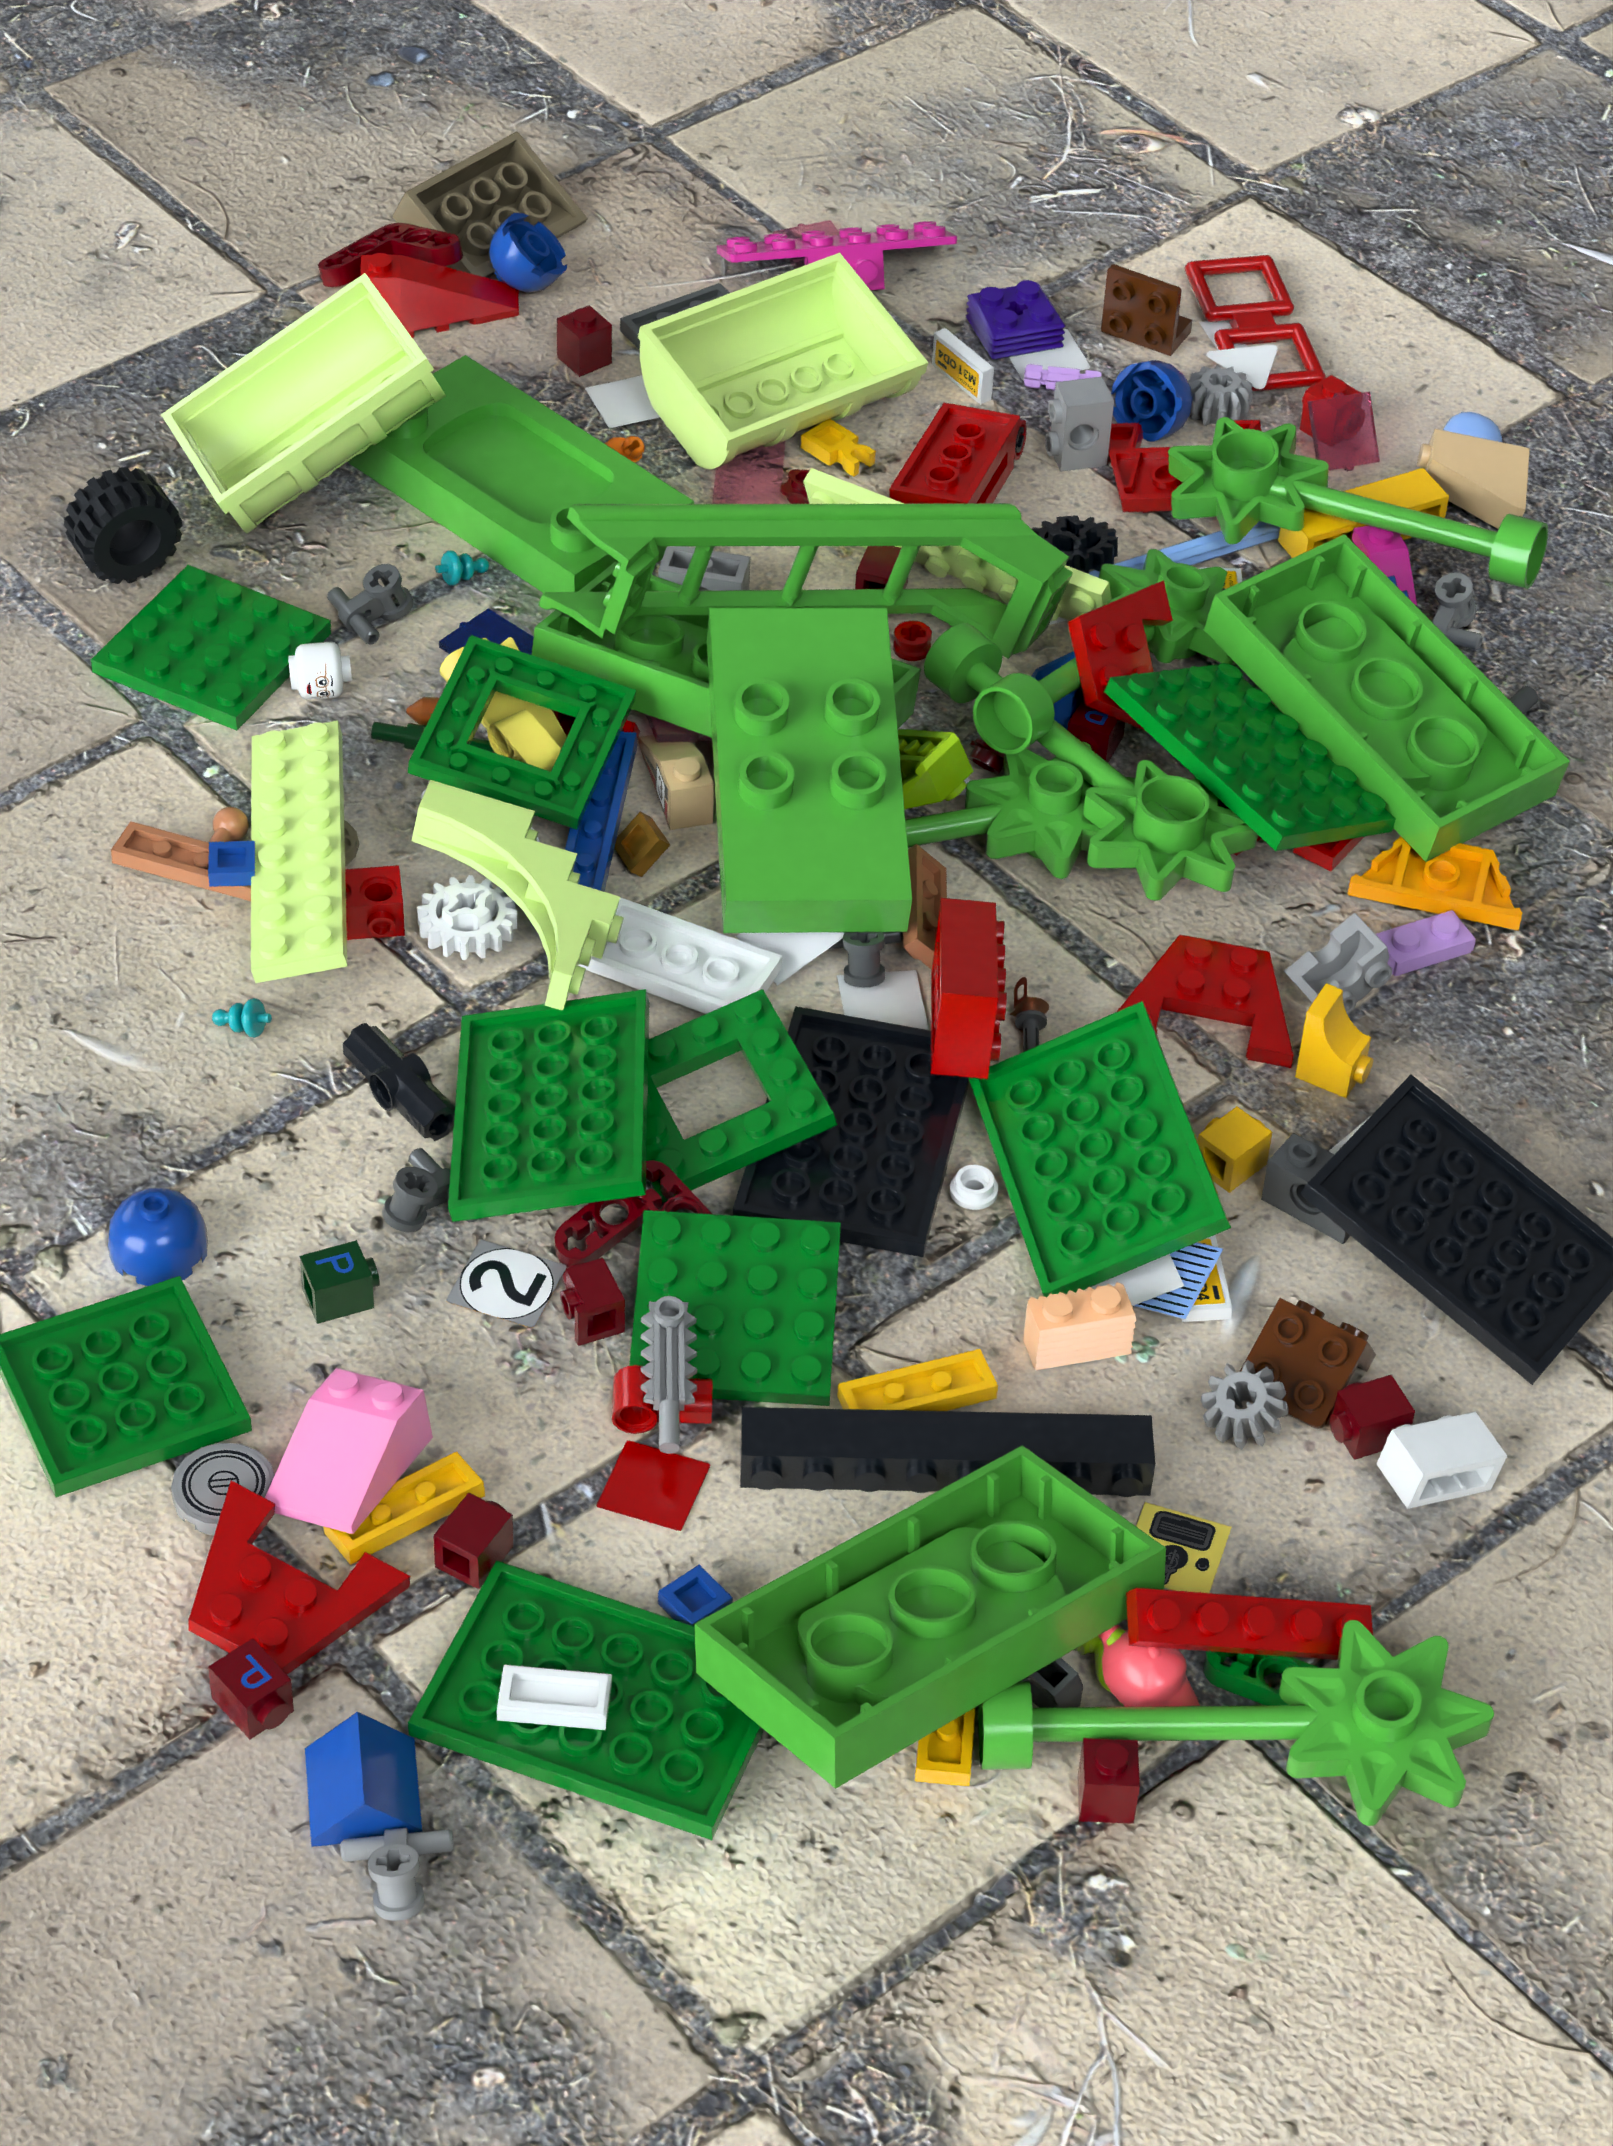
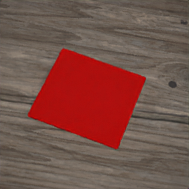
M627 1440L596 1506L681 1531L708 1473L710 1464L675 1453L666 1454L657 1448Z

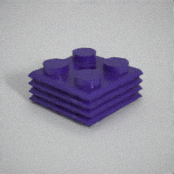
M1025 280L1019 282L1017 286L1001 289L986 287L978 293L967 296L969 301L967 302L968 308L966 311L968 314L966 318L993 360L1057 349L1064 346L1062 343L1064 340L1063 334L1065 333L1063 328L1066 325L1037 282Z

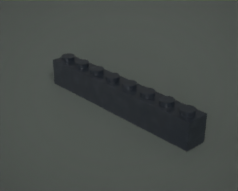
M742 1407L740 1488H758L762 1490L781 1488L810 1489L813 1491L832 1489L862 1490L865 1492H875L878 1490L913 1491L916 1493L937 1492L1023 1445L1091 1495L1151 1496L1155 1470L1152 1415Z

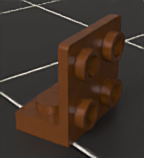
M1115 264L1108 268L1101 332L1171 356L1191 333L1192 319L1179 315L1182 292L1180 287Z

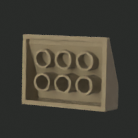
M518 131L406 191L392 216L397 223H406L458 235L463 258L459 262L447 267L486 278L495 274L489 255L492 236L498 227L513 213L529 215L524 221L529 222L533 226L538 221L541 222L556 238L584 224L588 219Z

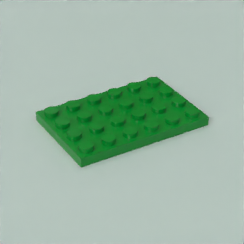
M1220 663L1218 665L1193 666L1184 669L1110 677L1104 693L1275 851L1392 832L1396 818L1385 809L1386 802L1375 793L1366 792L1356 783L1357 776L1353 771L1332 762L1326 756L1328 753L1327 748L1315 740L1308 739L1298 729V722L1292 717L1283 714L1271 703V699L1266 693L1255 689L1242 677V672L1237 667L1228 663Z
M646 989L568 1000L563 1011L540 1004L462 1016L448 1210L452 1222L646 1195L650 1008Z
M1143 1001L989 1066L988 1079L968 1077L1044 1297H1048L1050 1293L1058 1294L1062 1292L1067 1294L1069 1290L1076 1293L1079 1288L1085 1290L1088 1287L1097 1285L1231 1228Z
M497 1560L408 1721L409 1736L709 1840H713L764 1732L762 1727L696 1673L694 1626ZM514 1665L612 1674L606 1730L498 1721L497 1705L503 1666Z

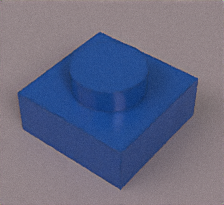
M255 841L209 842V887L251 886V877L255 876Z
M700 1565L658 1591V1604L673 1620L691 1626L733 1603V1597Z

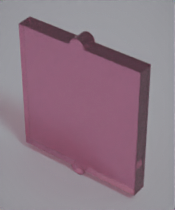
M1339 392L1335 393L1333 398L1308 401L1315 457L1318 460L1327 462L1329 465L1328 470L1344 468L1345 471H1352L1354 466L1380 462L1370 392L1346 396Z

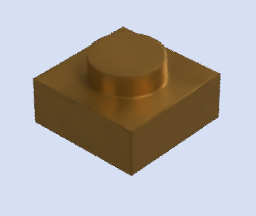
M639 812L618 835L614 849L629 871L642 877L669 848L670 843L652 817Z

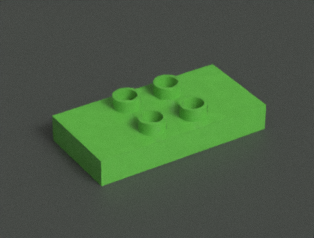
M709 608L707 656L723 933L907 932L912 905V890L887 608Z

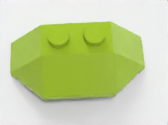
M898 730L904 809L938 803L944 799L950 801L965 789L967 784L964 780L974 771L960 739L954 732Z

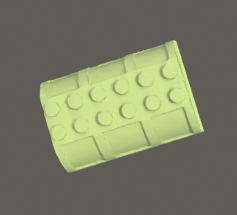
M841 253L640 326L638 339L640 340L641 371L651 405L666 427L670 429L686 450L687 454L698 466L705 469H714L732 461L735 456L759 446L770 447L790 439L796 432L828 419L837 421L855 414L862 406L882 398H895L909 393L918 385L922 374L926 373L929 363Z
M364 273L161 415L217 504L225 514L229 512L244 532L248 534L275 511L288 502L295 500L301 493H307L319 484L320 480L331 475L333 471L356 455L363 453L372 444L375 446L388 437L386 434L396 430L402 423L425 407L432 405L434 402L437 403L446 395L431 373L434 368L366 273Z

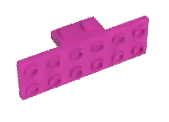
M922 221L913 223L914 229H899V225L886 224L876 226V232L870 233L862 232V228L850 227L839 229V235L834 236L825 235V231L814 230L802 232V238L797 239L787 238V234L764 235V241L761 242L750 241L749 237H731L726 239L727 244L717 245V254L731 263L804 257V263L807 265L841 253L870 290L885 289L883 250L957 244V235L947 231L945 226H936L934 221Z

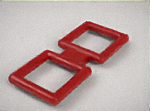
M1259 255L1190 261L1185 265V273L1205 319L1209 322L1229 321L1232 329H1221L1215 333L1214 340L1218 350L1235 348L1233 344L1247 345L1277 342V340H1293L1306 371L1269 374L1265 387L1263 389H1256L1252 386L1253 391L1308 387L1326 379L1324 370L1303 325L1300 323L1276 325L1273 317L1292 314L1294 304L1271 256ZM1262 271L1275 300L1217 306L1204 276Z

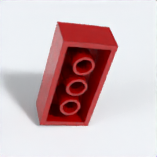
M951 898L940 899L931 971V1074L988 1079L990 1061H999L1001 1049L999 1027L1000 1021L1005 1020L1007 992H1004L1006 982V968H1004L1005 945L1003 944L1005 922L997 921L996 903Z

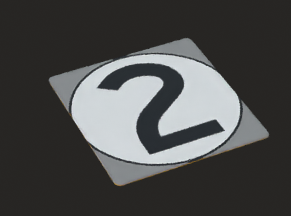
M480 1240L446 1301L496 1318L534 1328L567 1267L558 1262Z

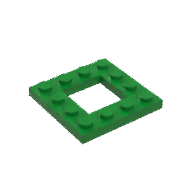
M470 635L408 762V773L535 811L534 816L577 830L632 709L637 690ZM495 691L576 718L551 772L470 745Z
M763 989L649 1039L646 1161L655 1160L662 1162L691 1191L837 1126L832 1109ZM741 1051L769 1102L684 1140L657 1088ZM660 1179L655 1182L649 1181L653 1189L661 1196L662 1203L667 1202L668 1200L660 1191Z

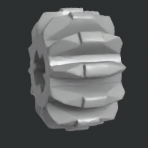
M1218 364L1213 369L1202 366L1200 372L1191 373L1190 380L1188 381L1193 397L1191 419L1203 420L1204 426L1216 424L1217 420L1222 417H1228L1232 420L1246 419L1247 413L1250 411V404L1252 403L1253 390L1252 383L1247 381L1245 373H1235L1233 367L1224 369Z
M1247 1360L1243 1365L1242 1372H1235L1234 1367L1226 1363L1224 1367L1226 1378L1222 1379L1210 1375L1208 1383L1212 1391L1203 1393L1201 1396L1202 1405L1207 1409L1203 1415L1207 1427L1216 1428V1437L1222 1443L1234 1436L1236 1447L1242 1450L1247 1443V1439L1254 1437L1255 1442L1263 1447L1265 1443L1263 1432L1266 1430L1279 1434L1281 1425L1277 1418L1285 1417L1288 1414V1405L1282 1400L1286 1395L1285 1387L1280 1381L1273 1382V1372L1267 1366L1256 1373L1254 1364ZM1243 1401H1253V1404L1246 1402L1248 1406L1246 1409H1237L1236 1407L1238 1405L1240 1408H1243Z

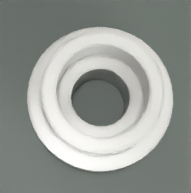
M968 1165L961 1168L951 1180L950 1195L953 1201L963 1208L981 1210L991 1206L996 1201L998 1183L992 1172L986 1167Z

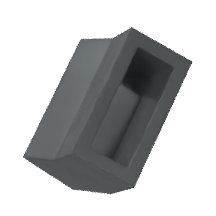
M1062 1658L1055 1660L1021 1680L1030 1681L1032 1702L1039 1708L1079 1707L1081 1705L1083 1684L1079 1674Z

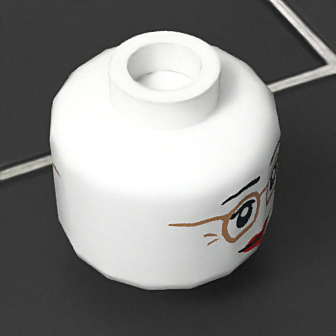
M335 642L301 644L296 648L295 655L289 656L291 690H298L299 695L305 700L337 698L343 692V682L352 681L350 655L341 656L340 648Z

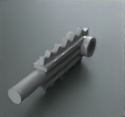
M668 1295L660 1298L657 1302L649 1301L650 1312L641 1317V1322L650 1328L641 1334V1339L650 1344L641 1351V1356L650 1361L641 1368V1373L650 1378L641 1385V1390L646 1393L643 1402L653 1404V1410H659V1450L666 1454H672L680 1449L679 1411H684L685 1405L695 1403L692 1393L697 1391V1385L688 1379L697 1373V1368L688 1362L697 1356V1352L687 1345L695 1341L697 1335L687 1328L694 1325L697 1318L687 1312L688 1302H682L680 1299Z

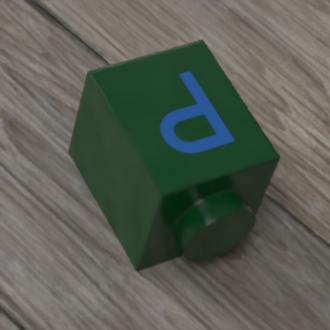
M357 1240L300 1255L302 1290L317 1324L374 1308L373 1287L380 1285L379 1274L373 1258H364Z

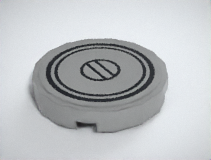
M217 1443L201 1447L185 1457L174 1472L171 1491L177 1515L184 1522L186 1519L188 1522L195 1524L196 1530L214 1535L230 1481L232 1480L265 1498L275 1474L271 1463L259 1451L245 1445Z

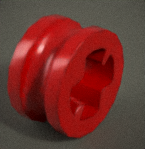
M912 620L898 624L894 631L893 651L899 658L906 661L925 659L931 648L932 631L930 627L920 621Z

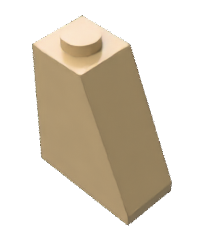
M1434 429L1429 444L1422 443L1418 454L1417 467L1424 468L1449 495L1448 501L1499 529L1507 514L1523 517L1526 510L1530 448L1440 429Z

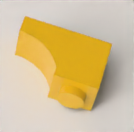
M1326 983L1307 1010L1295 1078L1347 1098L1357 1082L1364 1084L1373 1065V1058L1368 1056L1371 1037L1358 1030L1350 1020L1344 1007L1342 989Z

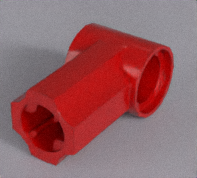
M639 1365L620 1369L615 1373L613 1379V1424L619 1430L633 1434L650 1431L659 1422V1410H653V1404L643 1402L646 1393L641 1390V1385L650 1378L641 1373L643 1366ZM689 1378V1381L697 1385V1391L692 1393L695 1403L687 1404L684 1406V1411H679L680 1423L711 1424L712 1379Z

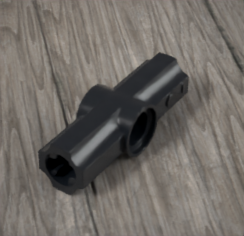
M364 1023L352 1029L350 1036L343 1042V1054L368 1079L372 1094L379 1105L387 1111L396 1108L424 1138H432L434 1141H437L448 1135L454 1125L455 1106L432 1084L429 1071L421 1058L412 1052L404 1055L377 1026L371 1027Z

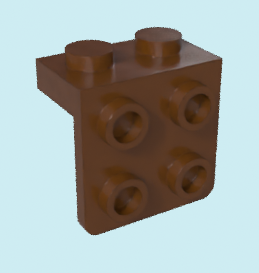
M1279 1298L1245 1362L1247 1360L1252 1362L1256 1373L1266 1366L1271 1369L1274 1375L1273 1382L1280 1381L1285 1387L1286 1395L1282 1400L1288 1405L1289 1411L1287 1415L1319 1429L1326 1425L1334 1410L1337 1391L1347 1386L1357 1367L1367 1372L1376 1354L1367 1342L1369 1336L1358 1328L1342 1322L1340 1327L1324 1320L1325 1314L1304 1301L1298 1300L1297 1304L1294 1305Z

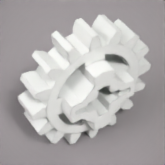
M468 875L465 883H459L455 877H450V886L444 887L441 884L435 883L433 885V894L424 893L422 895V905L417 907L420 937L428 938V947L431 950L443 946V956L445 957L450 956L456 951L460 952L462 960H467L469 952H476L480 958H486L487 948L500 952L502 950V940L510 942L513 940V929H517L515 902L510 897H506V892L502 888L492 889V882L488 878L482 881L481 884L475 883L473 875Z

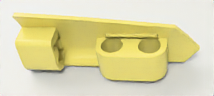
M508 637L500 644L519 651L512 637ZM464 647L452 652L441 664L440 675L446 682H448ZM495 691L481 721L482 725L487 729L489 743L496 754L550 772L567 738L551 709Z

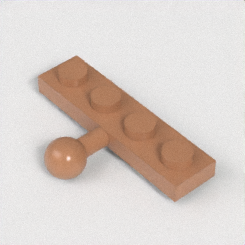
M226 807L218 811L213 819L214 834L209 842L239 841L244 838L249 828L248 818L245 813L236 807ZM130 821L111 849L112 863L251 901V886L209 887V842Z

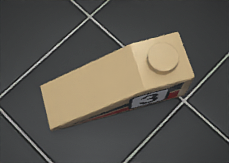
M682 731L638 737V744L669 830L713 824L714 783L703 754Z

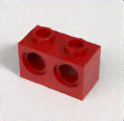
M399 865L345 869L347 940L405 936Z

